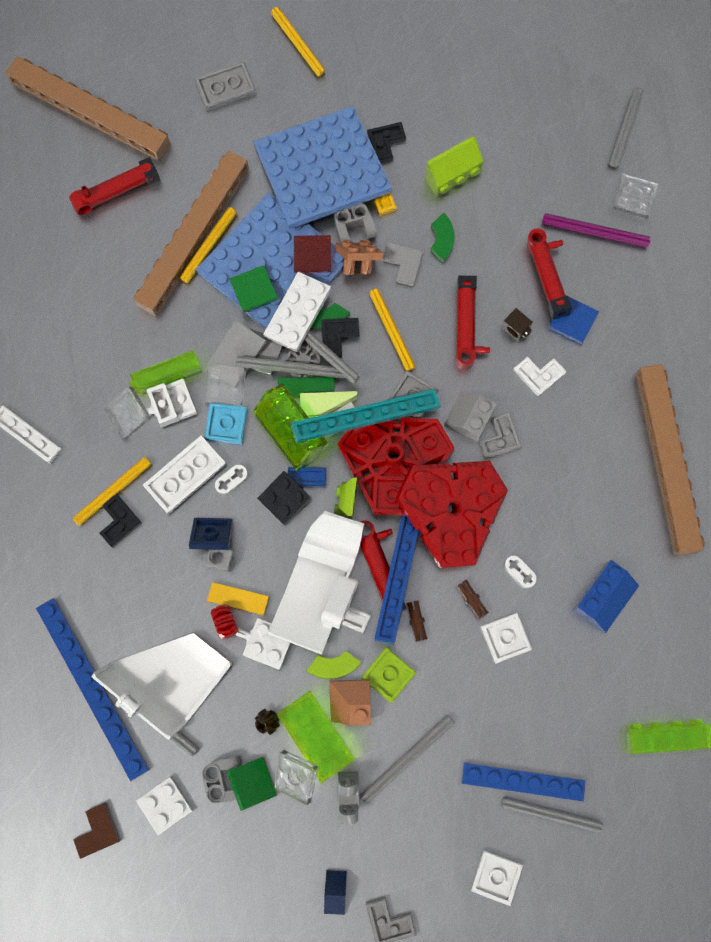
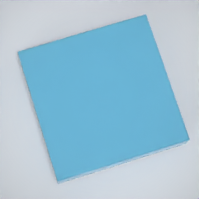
M210 402L204 439L207 441L242 445L248 408Z

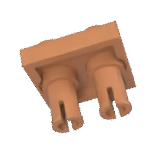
M344 240L342 243H336L335 250L344 258L343 274L345 275L355 274V261H361V274H367V272L372 274V261L383 260V252L377 246H374L371 241L360 240V243H353V241Z

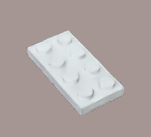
M298 272L263 334L264 337L298 352L331 292V286Z
M200 436L144 483L143 486L169 515L227 464L208 442Z

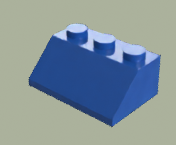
M610 560L601 569L573 610L606 633L639 585L628 571L613 560Z

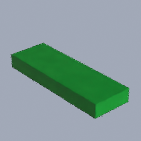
M334 377L278 378V398H298L300 393L334 392Z

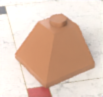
M370 680L330 681L331 722L350 726L371 725Z

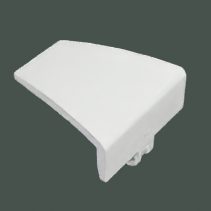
M192 633L111 662L95 671L91 677L118 698L115 704L116 707L124 709L130 718L136 715L140 716L169 740L188 723L228 671L232 662L196 633Z

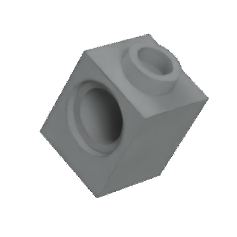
M206 550L203 560L206 561L205 564L208 567L230 572L235 553L232 550ZM219 553L223 554L222 561L215 563L213 560L214 556Z

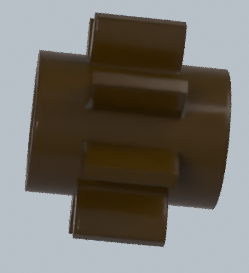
M263 709L255 717V727L262 734L268 732L271 735L280 726L279 716L273 710L267 712L266 709Z

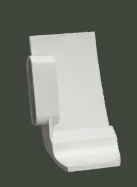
M323 511L317 517L303 541L293 573L268 630L269 635L322 655L332 628H341L357 589L358 580L351 577L360 549L364 523L327 511Z

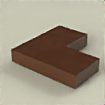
M106 803L85 811L92 831L73 839L80 859L120 842Z

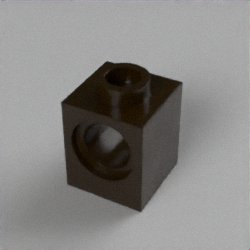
M515 308L503 321L502 328L519 341L522 337L526 338L530 334L533 321Z

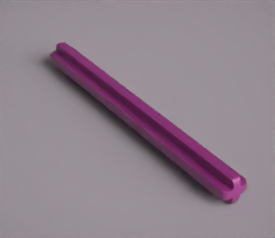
M547 213L544 214L542 223L545 225L648 247L651 241L649 236Z

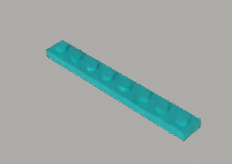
M435 389L295 421L291 423V428L296 443L436 410L440 408L441 404Z

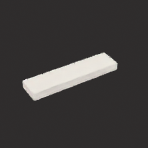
M4 405L0 408V427L51 465L62 449Z

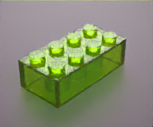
M284 384L267 390L252 411L296 471L313 463L328 444L325 437L296 443L291 423L308 419L309 417Z
M311 691L277 713L278 718L321 784L356 760Z

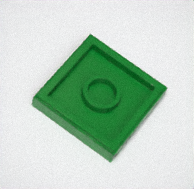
M264 265L229 278L243 313L278 300Z
M263 757L226 771L240 811L277 796Z

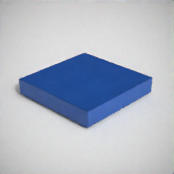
M569 297L572 306L571 314L552 320L549 329L582 345L599 311Z

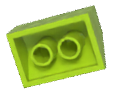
M474 135L427 161L425 180L436 196L441 193H447L451 187L461 185L467 178L477 176L482 171L484 161Z

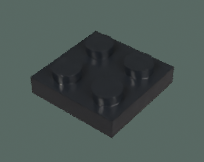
M283 471L257 499L283 525H286L312 497Z

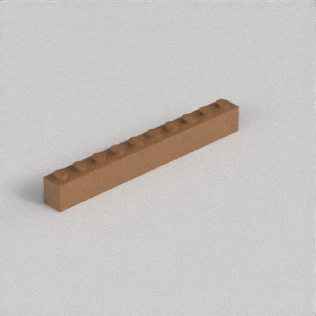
M16 56L5 72L9 81L14 85L160 161L170 146L168 134L165 131L153 128L151 124L138 120L131 113H124L119 107L107 104L104 99L92 96L89 91L77 88L72 82L67 83L63 81L60 76L48 73L46 69L33 65L26 58L23 60Z
M229 150L225 156L221 157L218 168L211 173L207 185L205 184L202 187L201 195L193 201L191 210L183 217L180 228L174 231L173 239L164 247L161 258L155 261L154 269L145 277L141 289L136 291L134 302L137 307L157 316L178 283L180 275L200 248L249 170L246 159Z
M663 364L640 367L636 375L675 556L699 553L704 550L705 541L699 531L701 523L699 517H696V501L692 498L691 494L692 482L687 476L688 464L683 458L684 446L679 440L680 428L675 422L676 410L671 404L672 392L667 385L668 374L664 370Z

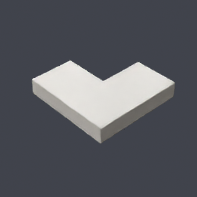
M528 356L513 369L538 397L567 372L554 358L540 370Z

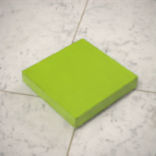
M385 647L361 678L363 680H370V686L392 704L417 672Z

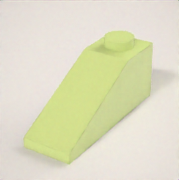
M357 391L300 393L301 419L304 420L329 414L350 402L353 403L357 401Z

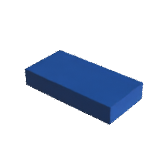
M288 467V475L301 487H326V468Z

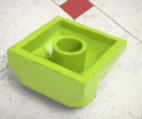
M352 478L347 483L342 482L341 486L337 485L336 497H339V504H335L334 514L353 520L357 478Z

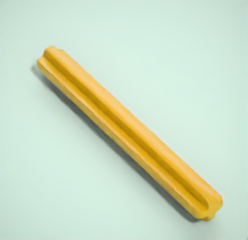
M278 6L271 10L272 16L317 76L323 75L325 68Z
M228 207L180 275V279L183 282H190L196 273L197 267L206 259L236 216L237 212L235 209Z
M379 289L371 290V299L405 370L411 371L415 369L412 357Z
M146 457L139 460L73 517L74 522L79 526L101 509L107 501L151 466V462Z

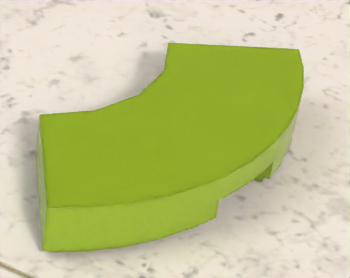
M347 651L335 658H324L317 655L306 671L319 678L336 679L350 674L362 662Z

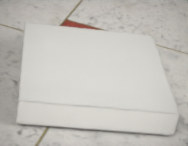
M518 613L480 627L495 664L532 650Z
M483 850L471 891L511 906L523 864Z

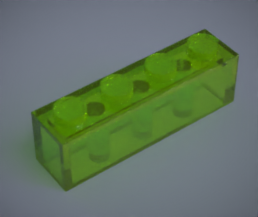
M690 720L688 725H683L682 721L670 722V726H663L662 722L650 723V727L644 728L642 724H630V729H624L627 754L711 749L710 723H703V720Z

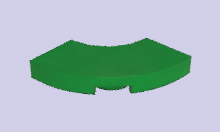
M445 213L440 215L431 224L436 237L435 243L431 247V252L443 263L452 252L455 238L453 225Z
M334 303L329 308L320 310L310 329L321 330V320L348 318L350 312Z

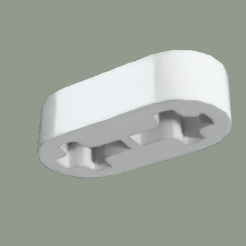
M235 465L219 477L215 482L217 492L221 495H228L244 483L248 478L246 468L242 465ZM237 470H238L239 472H241L242 470L244 471V472L242 473V475H243L242 478L236 477L235 479H232V478H234V477L236 476V473H235V472H236ZM231 481L230 483L227 484V487H228L227 490H225V489H221V490H220V488H221L220 483H221V482H223V483L226 484L227 482Z
M510 556L506 559L504 563L506 572L521 587L530 588L536 583L535 573L519 557ZM509 561H516L518 563L516 567L520 571L518 572L515 568L510 569ZM521 572L525 576L530 575L532 577L530 579V581L532 582L531 584L529 582H523L524 577L520 574Z

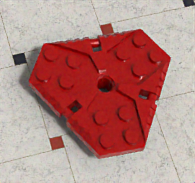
M401 418V422L390 420L345 432L337 444L353 476L357 477V484L374 515L406 516L396 500V496L410 466L444 464L455 450L440 421L430 418ZM394 429H400V433L393 431ZM392 455H399L396 459L390 458Z
M491 461L453 463V465H449V463L410 466L396 500L415 530L421 531L422 535L420 538L439 568L476 565L482 547H484V543L490 533L489 527L491 524H494L508 489ZM451 473H453L454 476L453 480H451ZM450 503H451V505H452V511H451V512H450L449 509H448ZM480 519L484 520L482 525L479 524ZM429 523H430L431 526H432V528H430V529L427 528V525H428Z

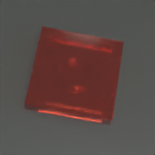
M331 235L294 236V273L331 272Z

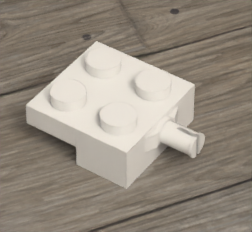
M184 379L167 385L162 383L147 389L151 407L141 410L143 418L155 414L161 427L197 414Z
M257 618L254 628L250 632L239 628L236 636L246 639V648L243 656L280 670L291 643L268 634L272 623Z

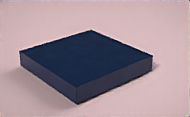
M194 518L189 549L229 550L233 520L231 518Z

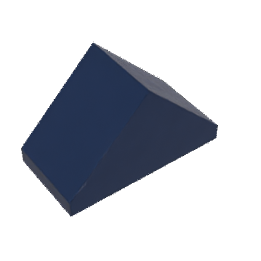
M326 870L324 914L345 915L347 871Z

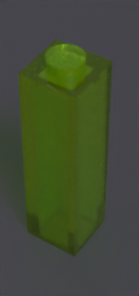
M194 350L130 374L132 381H129L132 391H136L139 396L147 394V389L162 383L167 385L180 379L192 377L203 371Z

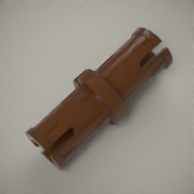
M468 580L463 581L462 583L466 590L461 583L457 588H459L467 600L466 604L471 606L479 620L489 612L480 601L479 594L474 592Z
M419 600L413 601L415 610L413 609L412 602L406 603L411 618L409 622L413 626L415 642L421 641L419 633H421L422 640H427L428 637L423 623L425 619L421 615Z

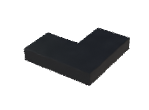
M402 122L367 130L368 138L380 163L393 161L390 144L406 141Z
M359 318L321 320L323 343L338 357H342L341 338L360 337Z
M118 494L102 506L114 521L100 532V535L112 548L142 524Z

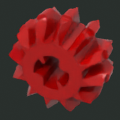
M227 604L219 605L211 610L215 628L221 639L232 637V635L237 633L238 629Z

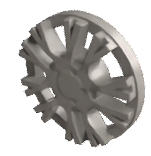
M309 345L300 346L298 350L300 355L290 350L286 361L321 365L319 353ZM301 349H307L305 353L301 352ZM291 355H294L296 359H290ZM317 356L318 360H311V357ZM290 373L292 376H294V377H296V378H305V377H313V376H314V375H307V374H304V375L302 376L301 374H298V373H297V374H296V373Z

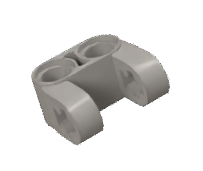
M361 203L335 213V227L340 243L344 240L350 241L348 230L361 226L364 228L367 239L377 237L373 219L366 205ZM362 213L364 216L358 217L357 214ZM345 218L347 221L340 222L339 219Z
M239 756L219 760L204 767L202 776L206 796L210 802L222 803L236 800L233 789L227 790L223 770L241 766ZM210 767L217 769L218 774L215 779L208 776ZM216 787L222 791L220 799H216L212 795V791Z
M338 772L340 822L345 825L355 824L358 821V772Z

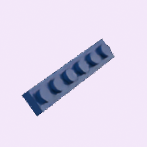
M464 763L461 783L584 801L586 781Z

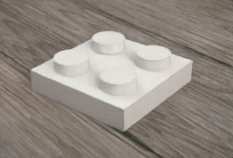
M169 777L136 800L157 835H160L193 811L172 777Z

